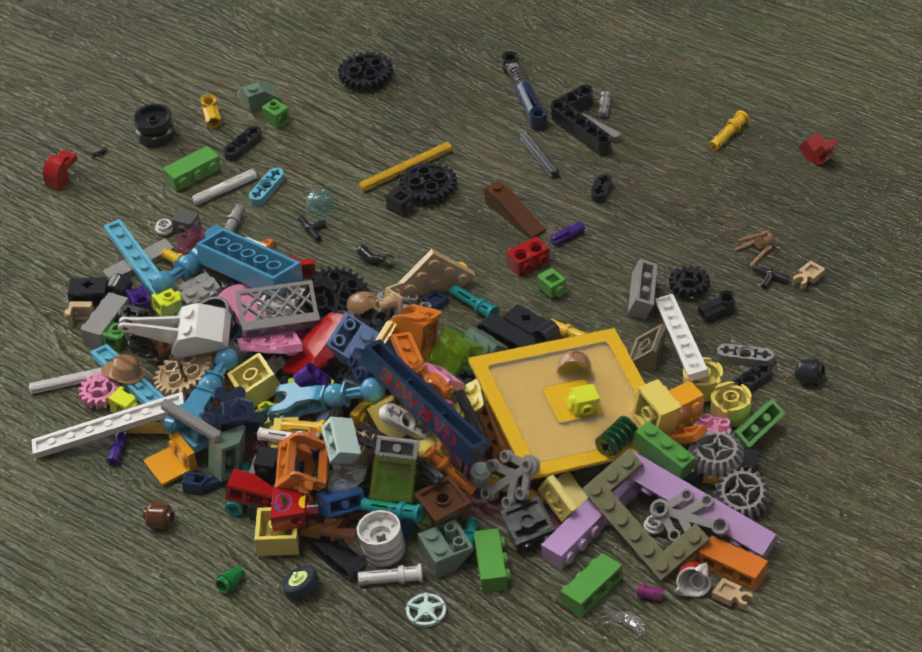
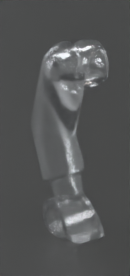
M604 609L602 612L603 616L599 617L602 624L610 621L625 623L635 631L637 636H643L647 631L645 622L632 612L611 613L610 609Z

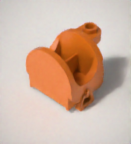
M412 304L404 308L399 315L390 319L397 324L393 334L411 332L425 363L432 364L435 361L433 355L438 352L436 346L439 317L442 312L437 309Z

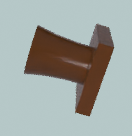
M450 475L445 477L442 485L439 486L433 483L414 493L415 500L418 504L423 505L425 513L431 519L432 528L454 519L460 525L457 515L472 508L471 501Z

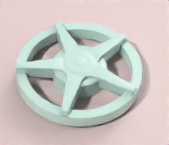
M425 592L413 597L407 603L406 615L408 620L418 627H432L444 619L446 604L441 597ZM428 598L434 599L439 603L432 604L431 602H428ZM424 599V602L414 604L416 601ZM443 607L441 615L437 618L435 616V609ZM410 608L418 610L415 619L410 615ZM421 618L433 619V621L431 622H420L419 620Z

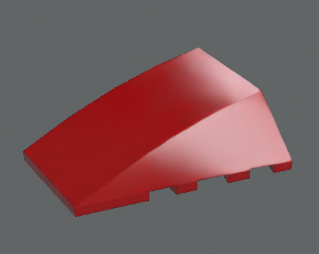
M330 312L316 324L301 341L303 351L298 352L297 355L290 356L282 368V372L294 375L307 363H312L318 369H321L328 365L327 360L331 358L337 359L325 344L344 314Z

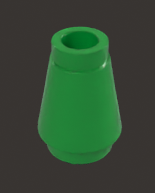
M237 565L218 575L215 581L216 588L223 594L231 593L245 576V570Z

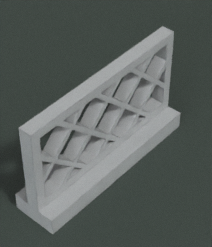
M312 280L236 291L243 338L314 328L320 322ZM309 286L310 292L306 297L297 292L301 287ZM281 290H288L292 293L287 300L278 295ZM268 292L272 295L271 299L265 302L259 298L262 293ZM249 295L254 299L249 305H246L241 301V296ZM294 295L303 300L298 308L290 303ZM275 298L284 303L279 310L270 305ZM256 300L264 305L260 313L251 308ZM307 303L313 307V312L305 313L300 309ZM286 305L295 310L290 316L281 313ZM267 308L276 313L273 318L269 319L262 314ZM248 311L256 315L253 321L245 322L244 315Z

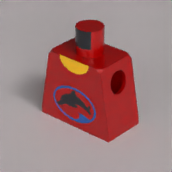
M273 488L270 514L273 532L305 527L307 525V515H319V502H308L307 494L294 489Z

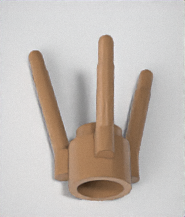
M765 230L759 234L743 237L738 240L739 242L755 239L735 248V251L745 249L754 244L758 249H764L753 260L750 267H753L768 251L772 250L771 245L774 244V238L770 232Z

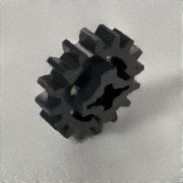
M682 265V269L675 268V272H671L669 277V289L673 290L674 295L679 293V298L686 296V299H689L690 296H693L696 299L697 295L703 296V292H708V287H710L709 274H706L705 269L700 271V266L693 268L690 265L689 268H686L685 265Z

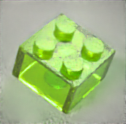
M445 325L427 359L434 365L443 367L456 377V374L461 370H472L468 358L480 356L484 347L459 328Z
M375 456L369 497L373 500L395 503L403 501L413 505L418 467L417 461Z

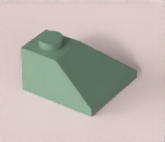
M268 81L249 84L237 91V95L250 113L261 110L262 106L273 99L282 102V99Z

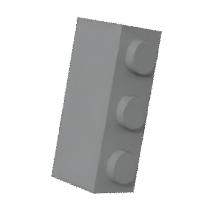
M639 259L632 272L628 315L645 320L654 306L658 264Z
M108 293L101 300L96 310L91 313L86 323L82 325L80 332L83 342L96 347L103 346L102 332H106L112 322L119 323L117 313L122 306L130 305L129 299L124 296Z

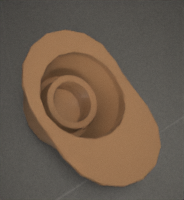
M117 355L113 358V361L106 363L101 368L103 376L123 384H134L141 381L144 377L143 368L139 366L137 359L131 355Z

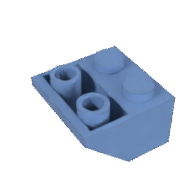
M346 312L325 346L340 362L348 365V359L355 347L364 349L366 345L375 341L379 333Z

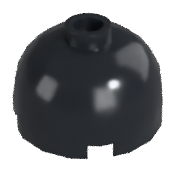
M319 282L313 284L321 321L330 312L335 313L337 311L339 299L334 288L329 284ZM309 286L304 290L302 296L306 297L309 294ZM305 303L301 310L305 313H312L313 307Z

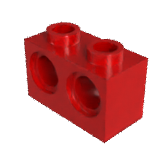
M537 236L506 251V264L518 277L550 262L549 248Z

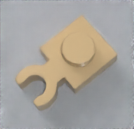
M810 260L793 277V285L801 282L800 289H805L808 282L814 284L823 277L826 269Z
M724 578L721 579L712 592V598L729 606L735 602L743 610L747 609L748 604L744 600L753 601V595L750 592H741L742 586Z

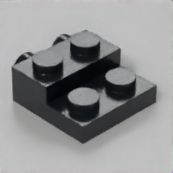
M539 496L500 511L517 552L523 551L528 553L532 551L535 545L543 543L555 531V527Z

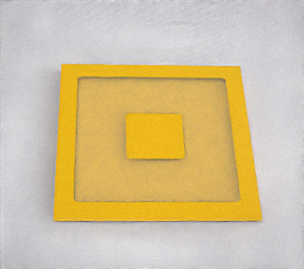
M615 328L468 358V362L513 454L522 458L525 455H533L539 459L540 469L535 475L531 476V480L612 462L629 448L632 452L634 451L641 455L631 447L633 440L623 450L619 451L616 456L602 455L595 445L596 438L620 416L629 417L637 425L638 429L642 427L633 417L632 410L638 387L645 385ZM569 351L585 353L591 362V377H588V369L580 363L565 364L557 373L559 359ZM593 384L600 397L598 411L588 415L574 416L566 402L570 388Z

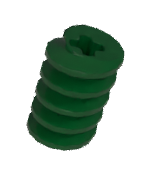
M620 416L596 438L595 445L598 451L604 456H616L619 451L623 450L634 439L635 431L638 430V427L629 417Z

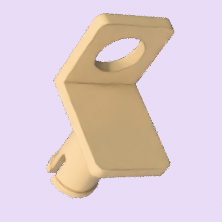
M400 282L386 287L384 298L374 301V309L382 312L390 308L400 314L403 310V283Z

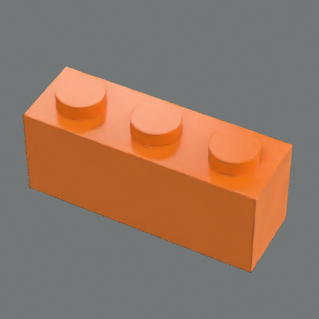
M711 536V541L699 552V563L707 562L709 571L755 592L767 576L768 561L727 543L723 539Z

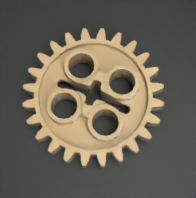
M209 352L180 359L170 355V360H163L164 365L158 366L159 371H156V376L153 377L154 385L165 397L180 392L185 397L187 393H192L199 380L205 376L207 369L214 370L215 366L213 364L215 363ZM181 364L183 365V370H184V372H185V374H186V376H187L188 382H186V380H185V375H184L183 371L181 370V367H180Z

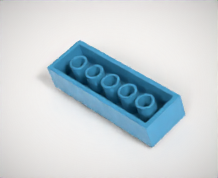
M225 228L196 243L199 263L252 288L303 281L301 262ZM281 290L278 295L281 296L288 290Z

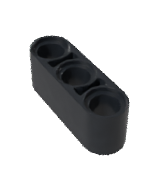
M321 535L322 538H317L311 543L313 552L347 581L358 575V572L366 569L364 560L340 539L331 541L330 536L325 537Z

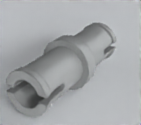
M241 204L234 205L231 214L226 218L225 229L234 232L236 227L240 225V218L245 211L244 206Z

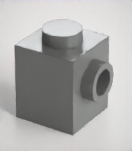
M179 208L171 219L173 233L193 238L201 229L199 213Z

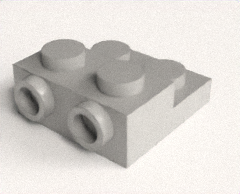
M207 272L173 288L174 292L179 291L181 293L182 303L185 306L200 303L209 297L219 296L222 292L219 284Z

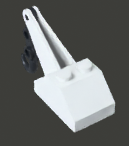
M196 303L181 307L177 316L121 317L118 329L126 332V336L139 349L150 352V354L137 352V355L141 358L153 359L158 356V350L154 344V340L172 344L171 354L180 359L228 348L231 314L224 308Z

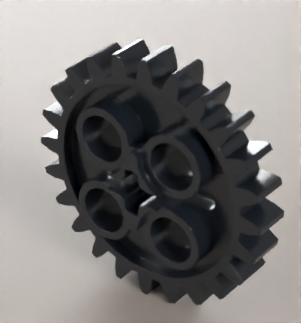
M368 51L365 54L359 52V55L353 54V57L348 56L347 60H342L343 64H339L340 68H338L341 84H345V87L350 86V90L356 88V91L363 89V92L368 88L372 91L373 87L379 89V85L385 86L384 82L389 83V79H392L393 64L390 59H387L386 55L382 56L381 53L375 55V52L369 54Z
M426 161L425 165L418 163L419 166L417 167L412 165V169L407 168L406 172H402V177L399 178V187L413 194L414 204L421 202V206L424 203H428L430 206L431 202L437 205L439 200L445 202L444 198L450 199V194L454 195V190H457L456 173H453V169H448V165L442 167V163L435 165V161L432 164Z
M328 266L327 271L321 268L320 272L316 271L315 275L311 277L313 284L322 282L329 284L335 289L339 299L337 310L348 311L347 301L351 295L357 292H369L368 284L363 283L364 278H358L359 273L352 274V269L348 272L345 271V267L339 270L337 266H335V269Z

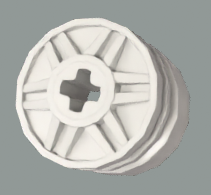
M384 510L373 511L359 521L357 535L363 556L368 563L373 566L385 567L398 562L403 557L406 550L400 521L395 514Z

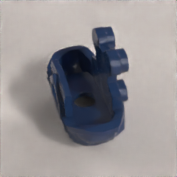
M241 386L235 387L232 392H226L224 388L219 387L212 392V397L214 400L220 401V407L213 410V413L208 411L199 414V417L221 432L244 425L246 426V434L257 433L258 429L264 426L268 418L269 408L255 412L253 400L244 398L246 391Z

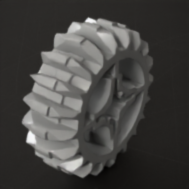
M710 429L709 433L703 435L697 442L691 443L688 452L696 457L692 469L697 470L698 474L704 473L705 478L712 476L713 480L718 476L724 477L726 471L732 474L733 467L738 470L744 460V448L740 439H735L734 434L728 435L727 431L721 433L719 429L717 432H712Z
M733 467L732 474L726 471L724 473L725 477H719V483L715 484L716 491H714V497L716 500L753 520V515L759 518L760 511H766V505H769L770 502L768 498L771 496V492L768 491L769 484L765 483V477L759 478L760 473L758 471L752 474L751 467L748 471H744L743 467H740V471H737ZM732 484H735V489L730 490V493L725 494L726 490ZM755 495H759L757 501L749 505V500L754 498Z

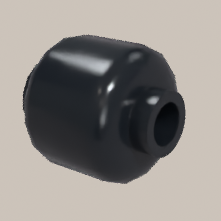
M123 272L112 274L106 285L108 293L126 297L125 290H131L133 287L131 277Z
M803 359L799 362L798 367H795L796 379L799 378L800 383L803 385L819 384L825 378V366L818 359Z

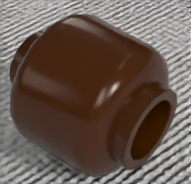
M152 502L148 508H144L143 519L149 528L165 530L172 526L175 512L169 504Z

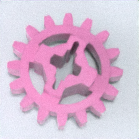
M102 373L98 377L96 374H93L92 379L87 377V382H81L78 394L83 405H88L90 409L93 406H96L97 410H99L100 406L107 408V404H109L108 397L120 387V382L107 378Z

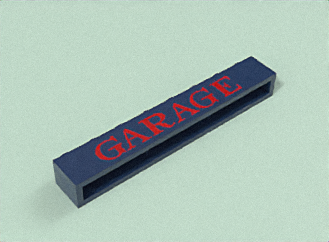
M381 339L364 347L361 364L467 466L483 458L488 440Z

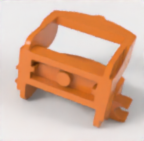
M309 427L308 432L304 430V433H292L279 443L274 488L299 490V492L307 494V501H310L313 496L309 494V490L320 491L325 487L329 477L330 463L325 441L317 437V429ZM299 444L320 450L318 479L311 476L312 472L316 470V465L312 458V450ZM296 458L305 461L304 473L297 472L294 469Z

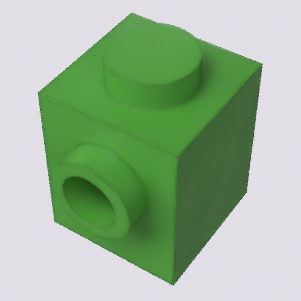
M276 99L262 106L264 121L276 129L290 121L288 107Z

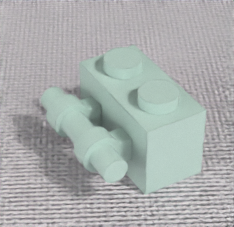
M330 417L321 429L329 462L333 466L334 471L341 470L340 464H352L361 454V449L352 418Z

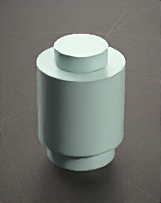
M476 462L471 466L470 482L477 486L476 489H482L487 485L491 472L487 470L485 462Z

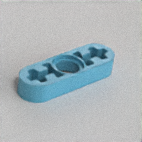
M270 169L249 193L251 205L261 206L265 204L284 182V172L282 169Z

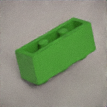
M205 146L164 167L165 182L178 192L221 170L219 156L208 146Z
M772 398L758 408L732 434H734L735 439H740L744 448H750L786 413Z
M648 421L635 431L631 447L643 457L682 480L691 473L696 457L654 424Z
M498 528L473 531L482 593L507 590V581H511L509 568L505 569V565H508L507 553L502 552V549H505L504 536L500 537Z
M604 553L592 559L589 565L576 575L574 580L562 588V606L582 618L622 580V565Z

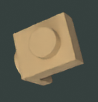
M70 301L68 309H65L64 313L69 327H74L75 320H88L94 311L92 302Z

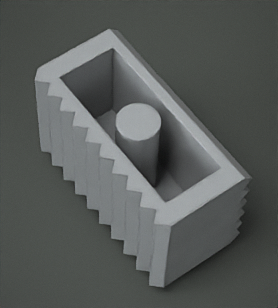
M378 435L375 454L378 458L386 457V459L394 458L395 460L398 458V460L402 459L403 461L406 459L407 462L409 460L417 462L420 441Z

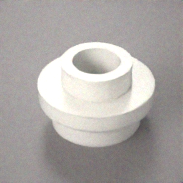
M168 219L159 220L155 227L159 235H168L173 231L172 223Z
M652 515L647 517L644 522V529L652 535L660 534L665 528L662 520H657Z

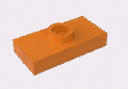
M706 425L677 428L669 437L678 444L689 445L697 442L708 432Z

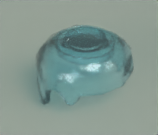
M316 189L307 195L306 209L311 214L321 215L332 210L333 198L328 191Z

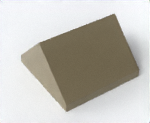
M660 324L635 339L630 357L637 369L656 372L665 347V325Z

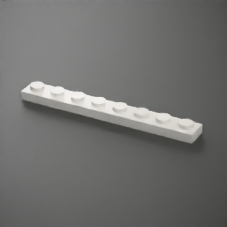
M669 294L656 298V306L689 381L701 380L709 376L708 369L674 295Z
M180 392L32 439L33 455L37 459L166 418L168 413L161 409L160 403L164 399H168L179 405L185 403V397Z

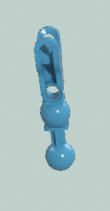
M218 224L208 228L205 238L223 228ZM195 246L189 251V254L181 256L179 260H175L172 271L155 273L151 280L152 288L159 294L170 288L173 290L175 281L179 278L186 282L189 277L195 276L198 272L208 267L199 263L197 247Z
M231 348L220 349L215 354L214 362L216 367L214 370L207 369L205 376L199 380L198 385L186 402L178 406L200 419V413L210 412L215 403L212 392L216 388H224V374L238 366L239 357L236 351ZM167 414L164 420V431L167 433L175 434L179 428L189 427L170 414ZM192 428V440L202 442L205 436Z
M372 377L364 380L361 386L349 388L346 381L342 385L333 383L328 386L315 385L308 387H299L296 383L282 384L277 387L275 396L280 403L270 407L268 417L273 423L274 418H299L302 415L320 412L323 409L328 410L329 407L340 408L344 405L349 407L351 399L363 398L367 402L376 403L384 397L385 386Z

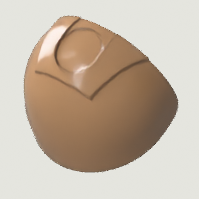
M357 292L349 297L347 310L354 312V314H362L374 308V301L379 299L370 292Z
M569 351L559 359L557 373L565 364L580 363L588 369V377H591L592 366L590 359L585 353Z

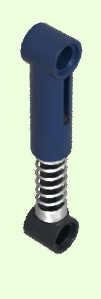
M515 51L504 52L502 54L503 72L510 76L516 88L515 92L530 121V128L534 131L546 129L547 111L541 106L531 84L527 82L520 68L518 53Z

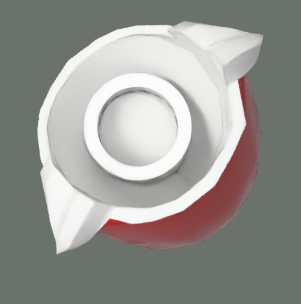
M691 561L683 565L677 574V589L675 593L686 597H700L706 594L711 587L707 562L701 564Z

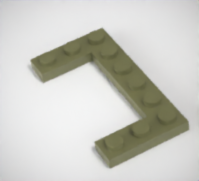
M629 448L582 490L663 582L711 540L695 523L664 551L612 493L644 466Z

